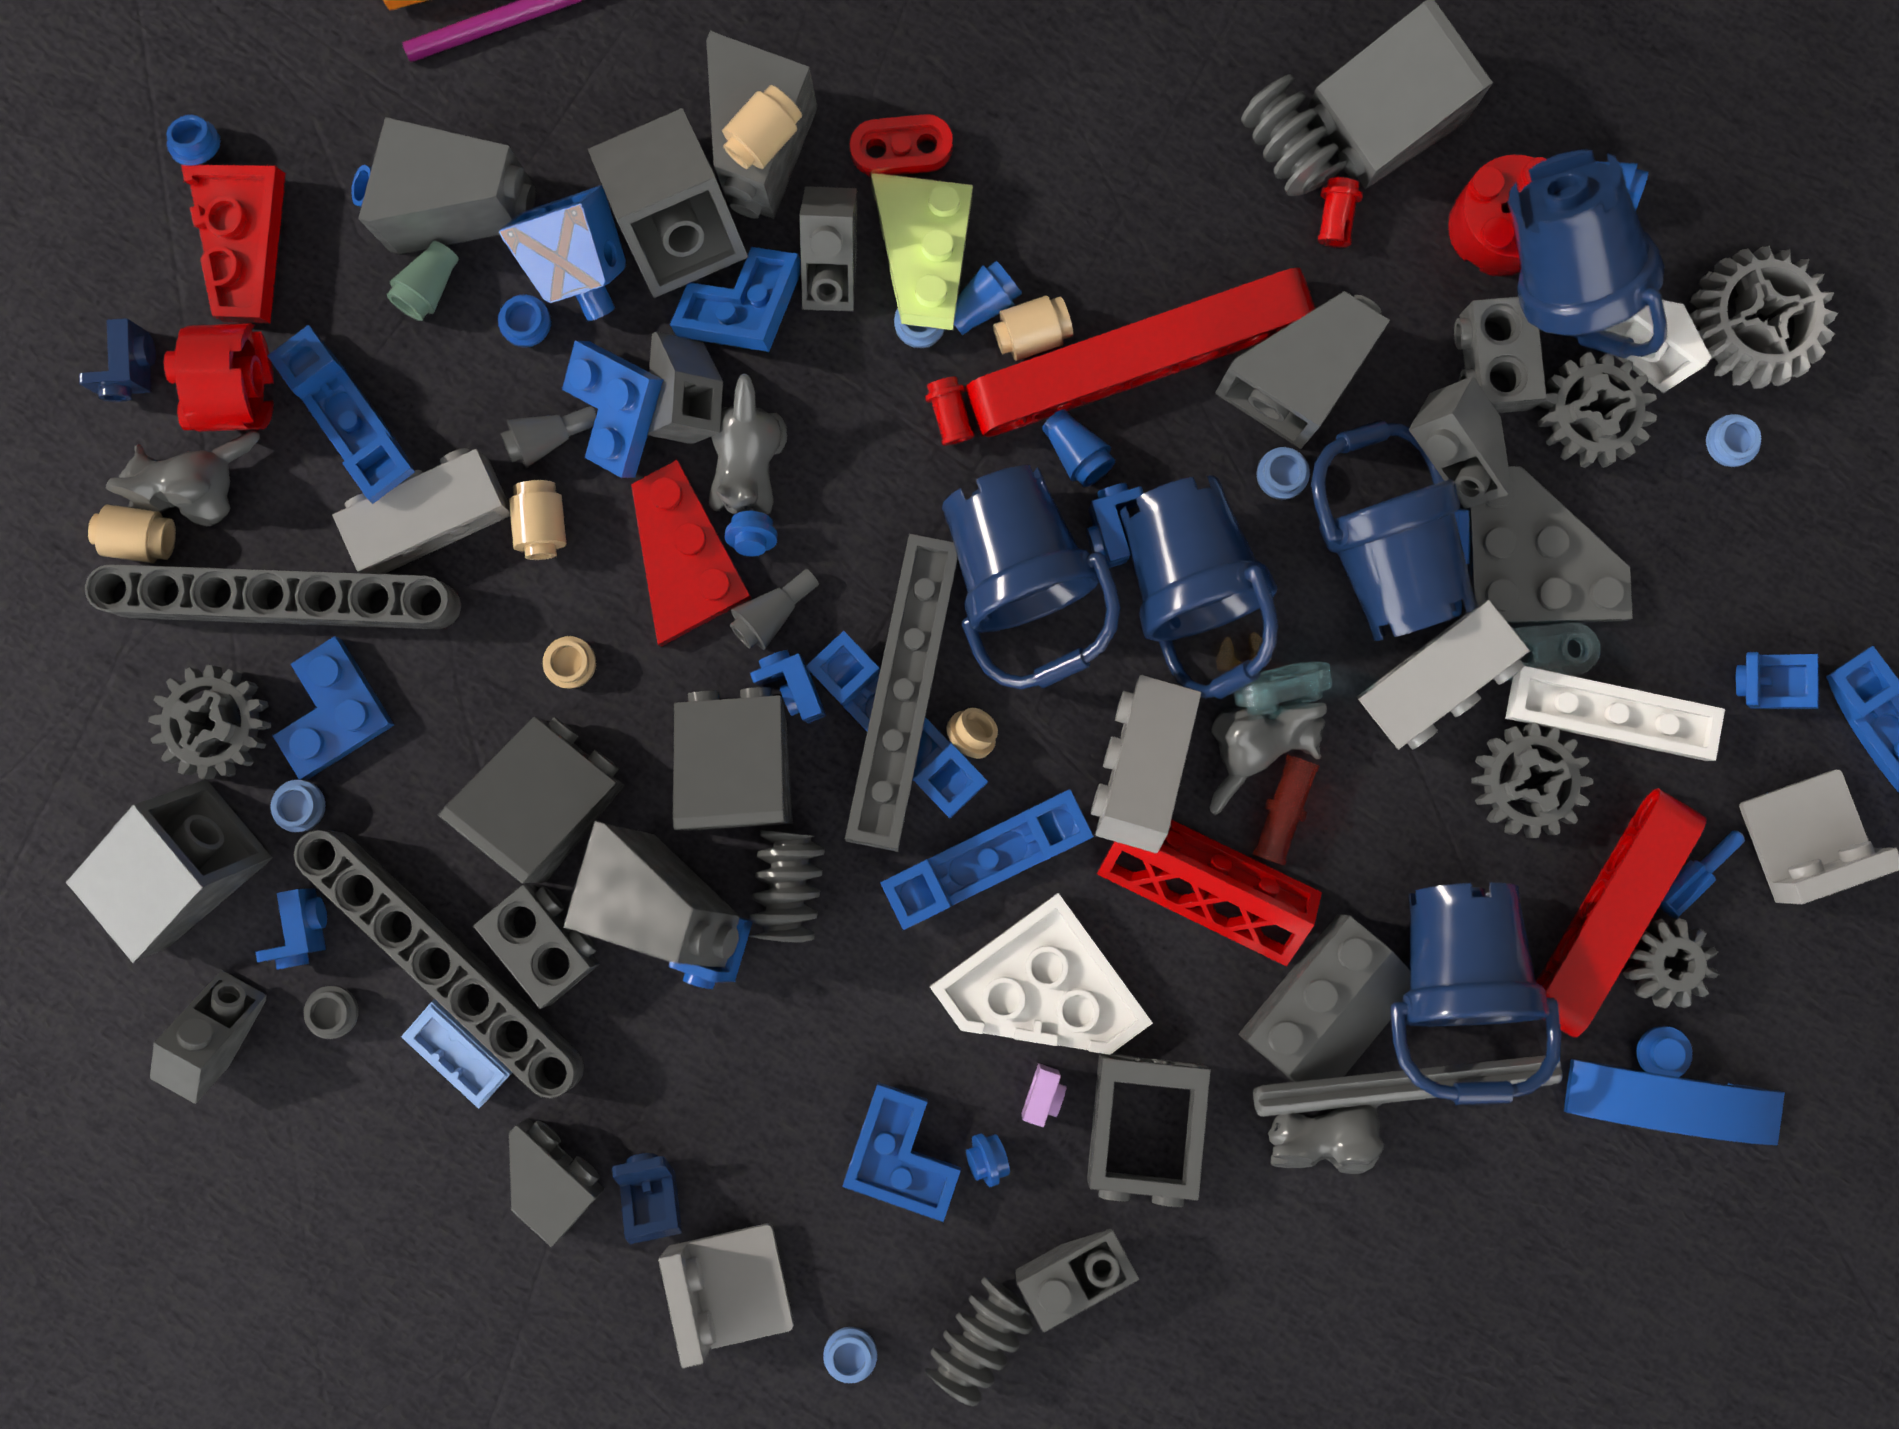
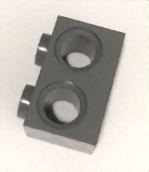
M1519 297L1473 300L1460 314V318L1456 319L1454 326L1455 344L1458 350L1463 349L1465 369L1461 370L1459 381L1474 376L1498 413L1531 411L1546 399L1539 328L1527 321L1520 307ZM1485 322L1498 324L1504 332V341H1497L1489 337L1485 331ZM1490 372H1499L1507 378L1510 387L1509 392H1501L1493 387L1490 381Z
M524 884L473 925V927L541 1009L552 1005L600 964L592 955L597 951V948L589 936L564 927L565 921L559 915L564 910V907L552 891L546 886L538 889L535 884ZM521 907L529 908L536 918L535 929L529 936L520 934L514 926L515 914ZM553 948L562 949L569 958V969L563 977L555 976L547 967V956Z

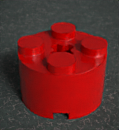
M1506 155L1486 163L1475 173L1458 196L1449 215V236L1455 251L1464 261L1468 259L1480 268L1479 271L1492 276H1509L1520 272L1521 264L1514 222L1508 204L1510 190L1517 181L1519 192H1521L1531 182L1528 170L1537 163L1546 160V158Z
M254 324L191 325L180 329L176 350L165 353L164 370L169 383H176L179 397L177 414L180 427L183 430H195L197 432L265 429L269 425L274 401H264L263 392L264 384L273 383L272 362L268 358L270 353L266 340L261 331H252L255 326Z

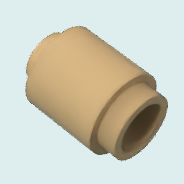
M770 85L763 93L757 91L722 130L725 138L728 140L723 147L731 158L743 168L748 169L753 164L757 168L763 169L797 131L795 124L802 117V114L785 93L777 87Z
M1046 295L1000 311L1001 322L993 324L994 333L1002 354L1011 352L1015 361L1062 346L1064 339L1073 336L1071 319L1061 296L1050 300Z
M531 480L515 484L513 486L514 496L509 498L514 550L525 552V558L529 560H543L556 557V549L566 546L562 496L556 493L555 483L547 480Z
M105 505L99 514L95 513L91 517L88 527L90 543L95 545L100 556L154 563L157 559L167 560L171 556L175 544L176 530L174 521L170 518H163L162 514L157 511Z

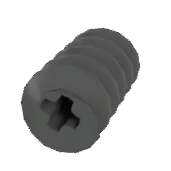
M1288 74L1277 79L1259 92L1250 101L1241 119L1245 127H1256L1252 134L1255 144H1267L1263 151V156L1268 162L1278 161L1274 168V174L1278 179L1290 178L1285 185V192L1288 196L1293 197L1308 193L1324 185L1344 168L1347 161L1334 165L1330 164L1329 160L1339 147L1335 143L1320 148L1318 143L1328 130L1325 126L1313 130L1308 129V124L1313 120L1317 112L1315 109H1310L1298 113L1296 108L1302 103L1306 95L1303 91L1289 96L1286 94V90L1295 81L1293 74Z
M760 830V837L774 843V846L757 852V857L771 864V869L755 872L754 878L769 885L768 890L752 894V899L766 906V911L750 915L749 920L764 929L762 933L750 935L749 937L794 943L814 940L815 932L802 926L801 923L817 918L818 911L805 905L804 901L818 898L820 890L807 884L806 881L807 879L822 876L823 869L810 863L809 858L824 855L825 848L811 841V838L815 836Z
M983 1277L981 1282L990 1296L984 1299L972 1294L968 1299L977 1314L972 1317L958 1312L956 1318L963 1327L964 1332L961 1335L945 1330L943 1336L952 1349L946 1352L933 1347L930 1353L939 1367L936 1370L925 1368L926 1373L943 1390L960 1402L970 1406L978 1405L981 1401L982 1395L978 1386L988 1388L994 1383L995 1377L990 1368L1001 1370L1007 1365V1358L1002 1350L1015 1352L1020 1347V1341L1015 1332L1028 1334L1032 1330L1033 1325L1026 1314L1034 1315L1030 1307L1011 1290L987 1277Z

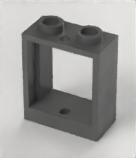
M1099 1053L1087 1175L1090 1189L1099 1190L1098 1197L1112 1201H1130L1131 1193L1152 1195V1203L1168 1207H1183L1184 1199H1199L1210 1069L1206 1065ZM1114 1082L1191 1089L1182 1180L1106 1172Z

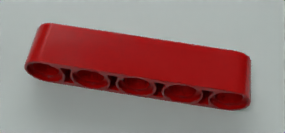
M1659 788L1654 789L1648 794L1637 809L1536 981V984L1544 987L1546 997H1552L1557 1000L1561 1031L1573 1038L1581 1035L1592 1022L1705 828L1706 817Z

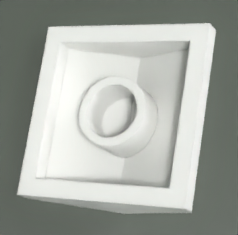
M1662 300L1667 318V339L1660 350L1644 357L1631 355L1625 359L1615 357L1623 363L1628 360L1632 361V370L1640 376L1646 374L1649 378L1647 381L1664 393L1703 368L1711 359V356L1684 304ZM1649 306L1642 309L1629 320L1605 330L1632 338L1635 343L1650 341L1653 336V323Z

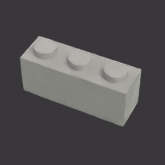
M468 448L458 449L443 456L440 459L441 465L424 473L421 470H415V473L374 504L363 493L346 501V508L332 514L357 572L362 574H385L509 517L510 506L489 459L477 449L472 451Z
M1483 600L1476 609L1467 612L1358 695L1357 698L1398 750L1405 744H1408L1413 750L1430 739L1438 731L1433 723L1449 711L1454 717H1458L1481 699L1476 691L1493 678L1500 685L1519 672L1525 666L1520 658L1530 650L1489 600Z
M1143 675L1139 676L1133 693L1123 691L1115 721L1124 723L1120 739L1111 737L1103 767L1112 770L1109 784H1099L1091 810V815L1100 817L1095 836L1158 853L1169 831L1201 692Z

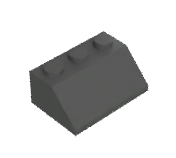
M1337 914L1238 1035L1293 1082L1344 1077L1391 1020V1005L1395 1002H1403V995L1410 990V970L1392 950L1354 918L1348 915Z

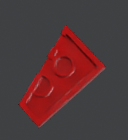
M181 165L184 182L190 185L194 201V207L190 208L193 225L199 229L204 254L200 259L212 316L222 322L270 323L286 173L276 166Z
M677 460L631 484L657 644L660 647L752 599Z

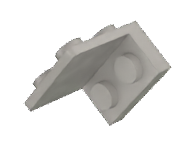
M1840 770L1822 773L1743 801L1739 805L1775 903L1805 904L1899 870L1897 848H1874L1872 842L1868 841L1845 778Z
M765 1223L670 1245L660 1256L659 1263L682 1368L704 1363L710 1349L792 1330L794 1321L772 1224Z

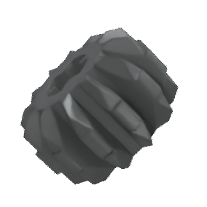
M1673 918L1669 924L1663 919H1652L1649 924V932L1644 931L1637 943L1639 945L1638 949H1634L1629 959H1634L1635 966L1627 968L1622 973L1626 979L1639 980L1634 993L1641 998L1652 996L1654 1005L1662 1008H1668L1672 1001L1677 1007L1686 1008L1691 1006V993L1699 997L1709 995L1708 988L1702 981L1703 978H1716L1720 974L1715 968L1707 967L1706 960L1714 958L1719 953L1715 947H1701L1707 933L1700 928H1693L1688 931V924L1684 919ZM1666 956L1676 958L1674 970L1664 968Z

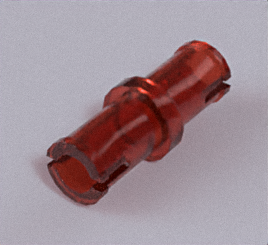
M1289 755L1286 757L1287 761L1273 800L1268 798L1265 809H1268L1269 813L1257 847L1253 852L1256 856L1282 865L1286 864V857L1299 821L1305 822L1308 812L1303 809L1315 774L1320 767L1314 763Z

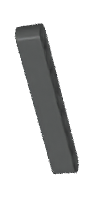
M104 565L93 570L85 584L86 598L96 609L126 618L441 629L453 624L461 610L460 597L453 588L435 578L416 575ZM124 580L126 584L125 596L121 601L115 603L113 597L114 589L118 583ZM176 582L179 590L178 596L173 603L167 605L165 602L166 589L169 585ZM229 584L231 588L230 599L225 605L218 607L216 603L217 592L223 585ZM281 585L284 594L282 602L279 606L270 610L267 602L268 594L274 587ZM333 587L336 593L335 603L330 609L322 612L319 608V597L324 590ZM386 589L389 598L387 606L379 613L373 614L370 607L371 597L378 590ZM438 590L441 596L440 607L433 614L425 616L421 606L422 600L429 592Z
M323 830L308 832L300 838L294 851L295 864L299 870L530 1090L540 1097L553 1098L564 1094L579 1083L583 1076L584 1064L578 1051L355 840L344 832ZM326 840L333 845L335 850V859L328 868L323 867L318 859V850ZM363 876L371 881L374 889L372 898L366 904L360 902L355 893L356 884ZM400 912L405 913L410 918L412 924L411 933L405 940L398 938L393 930V920ZM437 948L446 951L450 958V969L444 976L436 974L431 968V955ZM474 984L484 987L488 993L489 1003L484 1012L476 1011L469 1004L468 994ZM512 1020L520 1022L527 1030V1043L523 1048H516L507 1040L506 1029ZM548 1057L557 1058L565 1065L567 1074L563 1084H554L545 1076L544 1065Z

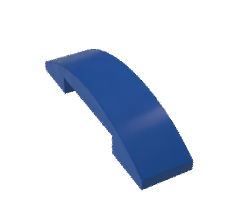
M309 325L268 355V358L289 388L304 402L344 459L343 465L372 504L415 473L406 454L377 411L334 354Z
M843 631L806 668L853 718L868 731L880 668ZM925 718L913 781L951 818L988 781Z
M1871 646L1828 674L1826 678L1840 709L1854 733L1878 768L1899 793V679L1875 647Z
M1071 789L880 882L902 929L905 930L1094 836Z
M1571 1059L1564 1112L1683 1135L1752 1144L1778 1145L1785 1092L1732 1083L1726 1085L1635 1071L1622 1066Z

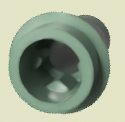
M432 241L421 255L390 280L392 288L387 294L388 299L408 316L422 321L427 313L434 314L450 274L459 258L444 244Z

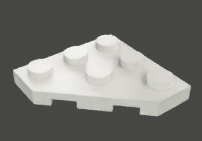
M1059 893L1055 894L930 986L960 1030L966 1032L991 1034L1016 1040L1053 1046L1059 1045L1110 1055L1152 1024L1150 1018Z

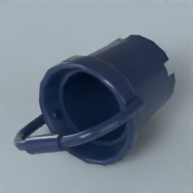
M1592 150L1562 153L1537 163L1528 170L1531 182L1519 192L1516 181L1510 190L1508 200L1514 222L1521 264L1517 287L1519 304L1527 321L1546 333L1574 337L1578 339L1581 346L1623 359L1628 358L1630 355L1644 357L1658 352L1667 339V318L1659 292L1663 285L1664 263L1652 238L1642 229L1626 186L1621 165L1614 156L1607 154L1609 165L1595 162ZM1649 306L1653 323V336L1650 341L1635 343L1632 338L1605 330L1629 320L1642 309Z
M1383 420L1339 433L1335 441L1324 447L1315 462L1311 483L1314 504L1321 523L1319 525L1320 533L1329 551L1338 553L1366 615L1375 641L1384 639L1386 636L1384 625L1390 624L1393 635L1396 637L1454 618L1453 612L1457 611L1454 602L1462 599L1467 612L1478 607L1471 587L1455 518V512L1458 511L1460 503L1454 480L1444 481L1409 431L1410 427L1401 423H1386ZM1389 436L1403 438L1420 451L1429 468L1434 485L1333 519L1327 500L1325 480L1327 468L1337 454L1340 452L1349 453L1385 441Z
M1020 465L1005 468L976 479L979 489L967 500L962 489H958L943 502L942 510L951 531L968 591L964 604L967 618L962 621V627L975 659L983 672L1002 686L1021 690L1040 686L1044 689L1090 667V661L1107 648L1117 631L1120 604L1116 585L1104 556L1100 552L1090 555L1087 550L1084 551L1078 548L1047 488L1041 470L1037 467L1033 472L1030 465ZM1100 582L1107 610L1104 627L1091 645L1085 649L1080 647L1035 669L1034 674L1026 676L1007 674L994 665L985 650L979 632L1000 631L1045 617L1083 598L1096 588Z
M1207 475L1211 488L1198 489L1194 477L1183 478L1164 484L1137 497L1136 501L1140 512L1131 517L1125 506L1120 512V519L1127 536L1143 600L1139 617L1145 638L1156 642L1159 641L1165 661L1175 681L1182 687L1201 692L1200 697L1204 699L1211 697L1223 699L1260 677V671L1270 661L1277 642L1278 620L1273 602L1277 592V585L1268 567L1256 561L1227 501L1220 479L1214 475ZM1261 608L1264 621L1263 642L1257 656L1253 660H1247L1212 680L1210 685L1195 682L1185 672L1172 640L1197 635L1221 627Z
M1472 883L1423 888L1415 890V894H1409L1411 915L1410 990L1403 995V1002H1395L1390 1008L1393 1044L1400 1067L1414 1085L1434 1097L1454 1100L1456 1105L1511 1103L1513 1098L1531 1094L1547 1082L1560 1060L1562 1036L1558 1002L1555 998L1546 997L1544 987L1536 984L1521 911L1519 886L1514 884L1489 883L1490 893H1486L1485 888L1472 887ZM1546 1018V1056L1536 1073L1527 1080L1511 1084L1510 1081L1455 1082L1453 1086L1438 1084L1422 1074L1411 1058L1407 1043L1406 1025L1423 1027L1472 1026L1526 1022Z

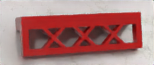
M1173 820L1170 822L1168 834L1158 853L1113 841L1097 872V875L1284 966L1289 964L1314 927L1322 892ZM1125 851L1143 860L1147 870L1132 872L1115 862L1120 853ZM1180 878L1190 883L1195 893L1180 895L1170 890L1165 880ZM1228 901L1238 906L1243 916L1227 918L1216 912L1213 903ZM1277 925L1292 934L1285 945L1264 936L1261 927Z

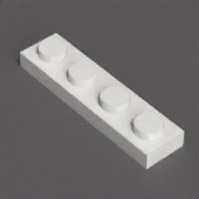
M1524 666L1513 676L1505 719L1529 724L1538 723L1539 726L1556 727L1562 731L1703 761H1716L1725 709Z

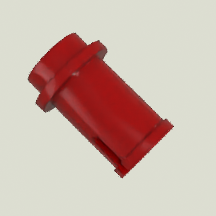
M1334 177L1330 178L1327 187L1321 190V196L1325 199L1318 243L1338 248L1351 245L1356 203L1360 202L1363 196L1362 192L1358 190V181L1350 178Z
M956 376L929 383L927 385L929 394L925 396V399L928 403L932 402L942 437V445L949 446L972 439L974 432L971 430L961 395L966 391L965 386L959 385Z

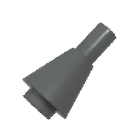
M589 406L562 417L560 415L508 419L509 430L502 432L501 436L512 463L522 460L527 469L567 441L569 436L593 428L596 412L593 406Z
M805 569L782 589L777 588L731 609V613L735 618V621L730 624L731 629L746 647L751 648L756 644L765 650L795 609V604L819 585L817 579L808 569Z

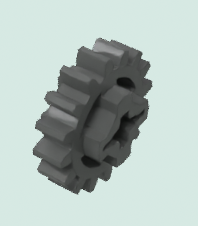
M1590 352L1578 359V365L1569 360L1559 368L1561 376L1554 374L1546 381L1545 386L1552 393L1546 394V399L1538 406L1548 409L1549 414L1538 421V426L1552 427L1554 433L1545 442L1550 446L1560 441L1565 446L1560 458L1566 460L1575 453L1580 454V467L1586 468L1594 463L1598 457L1600 465L1604 468L1616 462V455L1622 460L1636 453L1633 445L1639 446L1649 439V434L1641 427H1647L1657 420V415L1645 411V406L1657 398L1656 394H1643L1640 387L1649 379L1646 374L1635 379L1629 375L1633 366L1632 361L1628 360L1618 368L1614 366V355L1605 354L1596 364L1595 358ZM1577 382L1578 387L1573 390L1575 400L1571 404L1565 405L1570 388ZM1590 404L1593 409H1602V411L1612 409L1604 416H1602L1601 412L1582 411ZM1623 416H1628L1626 427L1617 438L1616 434L1621 432L1619 421Z
M206 665L204 674L198 669L190 667L185 669V683L172 678L168 679L166 683L172 693L169 697L155 696L154 701L163 707L162 714L150 716L148 721L155 725H161V733L151 738L152 744L168 746L161 759L167 763L180 761L178 773L193 775L197 771L200 779L214 780L217 771L221 776H234V762L244 766H251L254 762L248 751L251 747L265 749L266 743L257 737L258 730L271 728V723L259 719L258 715L259 712L269 707L268 702L252 699V696L259 688L256 683L245 681L240 684L242 673L228 669L223 674L222 668L214 665ZM204 690L201 698L189 701L195 694ZM238 707H239V710H240V713H241V719H240L239 714H238V711H237ZM208 715L212 721H215V726L212 731V727L205 723L206 717ZM227 743L232 744L223 753L209 757L210 754H216L219 746Z
M1538 723L1525 725L1523 736L1517 727H1511L1504 730L1506 743L1499 738H1493L1487 742L1493 754L1492 756L1483 755L1476 758L1475 762L1485 768L1484 775L1473 777L1472 784L1484 786L1485 793L1480 795L1475 801L1477 805L1491 804L1493 810L1487 817L1490 823H1497L1506 819L1504 833L1515 835L1523 826L1526 838H1539L1541 826L1547 835L1560 834L1558 820L1565 824H1575L1578 821L1572 808L1573 806L1582 807L1589 805L1590 801L1579 793L1581 787L1593 785V779L1580 775L1579 769L1585 767L1590 761L1588 757H1573L1571 753L1578 744L1575 739L1559 743L1560 729L1556 727L1549 728L1541 736ZM1532 746L1547 751L1556 761L1550 762L1541 758L1538 750L1532 749ZM1506 760L1508 768L1503 780L1500 782L1501 768ZM1532 773H1549L1548 776L1539 779L1540 782L1533 785V789L1515 790V787L1524 784V780L1529 779ZM1564 781L1563 793L1558 801L1557 794ZM1515 800L1524 804L1527 813H1532L1533 817L1517 812L1507 802Z

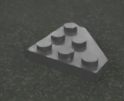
M1509 467L1512 486L1509 495L1466 509L1469 510L1470 541L1468 574L1477 604L1483 600H1489L1508 624L1620 622L1633 619L1630 566L1523 467Z

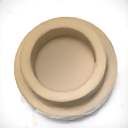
M561 637L553 641L544 653V672L548 679L559 687L566 689L581 687L591 679L595 672L596 657L594 651L589 644L577 637Z
M968 708L965 711H959L947 723V735L960 753L971 758L980 759L986 757L994 749L998 735L997 725L992 717L983 710Z

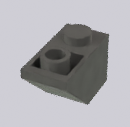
M805 186L800 210L802 309L854 311L857 252V188Z
M654 332L651 339L649 372L663 379L648 436L694 444L720 433L723 380L704 343L661 332Z
M1474 376L1429 393L1409 431L1444 481L1454 480L1462 507L1467 509L1509 495L1512 486L1501 416Z
M221 970L154 1042L150 1079L197 1104L230 1066L265 1004L267 995Z
M527 1118L509 1132L511 1209L552 1247L590 1207L605 1188L597 1182L600 1175L592 1165L578 1156L573 1160L558 1146L561 1139L552 1128L542 1121L537 1120L533 1123Z
M1113 1229L1061 1244L1015 1270L1017 1284L1043 1333L1139 1280Z

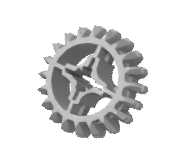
M1770 246L1760 247L1754 253L1749 249H1743L1737 252L1733 259L1730 257L1722 259L1714 266V272H1709L1702 277L1699 283L1702 290L1693 294L1690 301L1698 310H1695L1689 316L1693 324L1700 327L1698 333L1711 359L1714 358L1718 362L1714 376H1723L1731 370L1733 385H1742L1750 379L1753 389H1761L1770 382L1774 386H1781L1789 382L1791 377L1798 378L1808 372L1811 367L1810 363L1813 364L1823 357L1826 352L1822 346L1830 342L1835 335L1826 325L1833 322L1838 313L1824 308V304L1832 300L1834 292H1820L1817 285L1823 280L1824 274H1814L1810 277L1805 272L1808 268L1809 259H1801L1797 263L1792 264L1790 249L1781 250L1775 256H1773ZM1735 286L1738 297L1734 299L1737 311L1733 318L1728 319V300ZM1754 314L1755 317L1761 314L1764 318L1777 315L1770 321H1768L1767 319L1764 322L1760 321L1759 317L1747 321V319ZM1794 317V335L1788 348L1785 339L1789 338L1787 323L1789 318ZM1740 340L1745 341L1749 345V347L1742 343Z

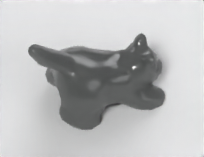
M742 374L736 384L734 406L721 408L720 433L711 436L718 454V461L709 493V506L714 511H722L726 508L732 514L748 511L753 507L754 511L768 515L771 513L774 503L769 474L770 461L774 454L782 452L787 442V428L784 420L777 413H768L761 408H755V389L751 377L747 374Z
M252 430L215 448L211 452L204 450L189 451L163 461H156L154 458L148 457L143 447L137 444L135 446V456L129 460L119 477L109 479L106 489L129 499V508L163 513L169 508L177 507L180 513L193 523L202 526H212L222 521L231 509L227 498L230 488L228 464L248 453L259 440V433Z
M1295 696L1278 701L1264 715L1242 706L1223 710L1216 717L1211 733L1219 742L1220 756L1228 771V775L1213 793L1209 808L1210 812L1213 815L1220 813L1231 797L1244 784L1247 777L1266 769L1280 755L1291 749L1301 750L1305 754H1311L1315 759H1320L1319 746L1322 741V731L1325 727V720L1322 716L1327 712V705L1325 703H1311L1309 696Z
M1381 1104L1337 1108L1325 1115L1313 1118L1299 1113L1277 1115L1273 1121L1272 1128L1268 1132L1269 1141L1275 1145L1273 1147V1155L1271 1156V1165L1283 1168H1305L1314 1166L1319 1161L1326 1159L1332 1162L1341 1173L1360 1174L1373 1168L1384 1147L1379 1136L1380 1119L1377 1113V1107Z

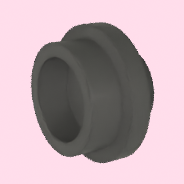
M335 985L325 986L314 991L304 1006V1020L307 1027L313 1034L324 1039H334L347 1034L355 1026L359 1014L358 1004L353 994L347 989Z

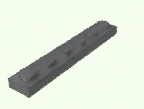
M909 534L845 836L846 842L898 852L958 562L954 542Z

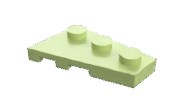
M871 173V186L874 200L877 203L880 227L890 263V273L901 324L953 330L973 185Z

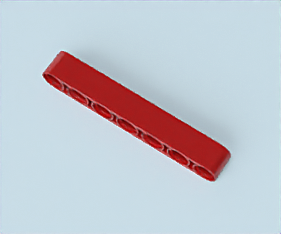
M1291 268L989 373L973 380L965 388L982 436H996L1049 418L1059 410L1066 409L1068 411L1260 344L1316 308L1301 268Z

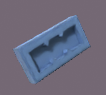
M436 999L426 1007L401 1036L478 1109L487 1102L513 1073Z

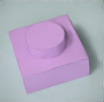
M1038 1063L1021 1113L1024 1121L1044 1127L1048 1115L1057 1117L1066 1092V1086L1058 1084L1061 1077L1059 1070Z

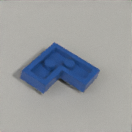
M751 247L734 289L688 283L670 323L675 335L688 339L769 352L801 274L799 255L797 253Z
M575 341L562 390L598 409L585 458L621 478H635L663 379L590 341Z
M334 636L291 663L292 668L317 708L273 735V738L299 780L307 781L393 727L394 723L343 640Z
M878 1082L842 1187L944 1222L961 1167L911 1150L928 1099Z

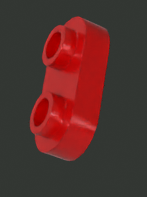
M929 114L868 120L861 123L854 130L850 139L853 163L862 173L871 176V173L900 175L935 171L948 162L953 149L952 133L947 123L941 118ZM924 141H931L937 147L931 153H923L918 149V146ZM873 146H881L886 150L885 154L879 158H873L867 152Z

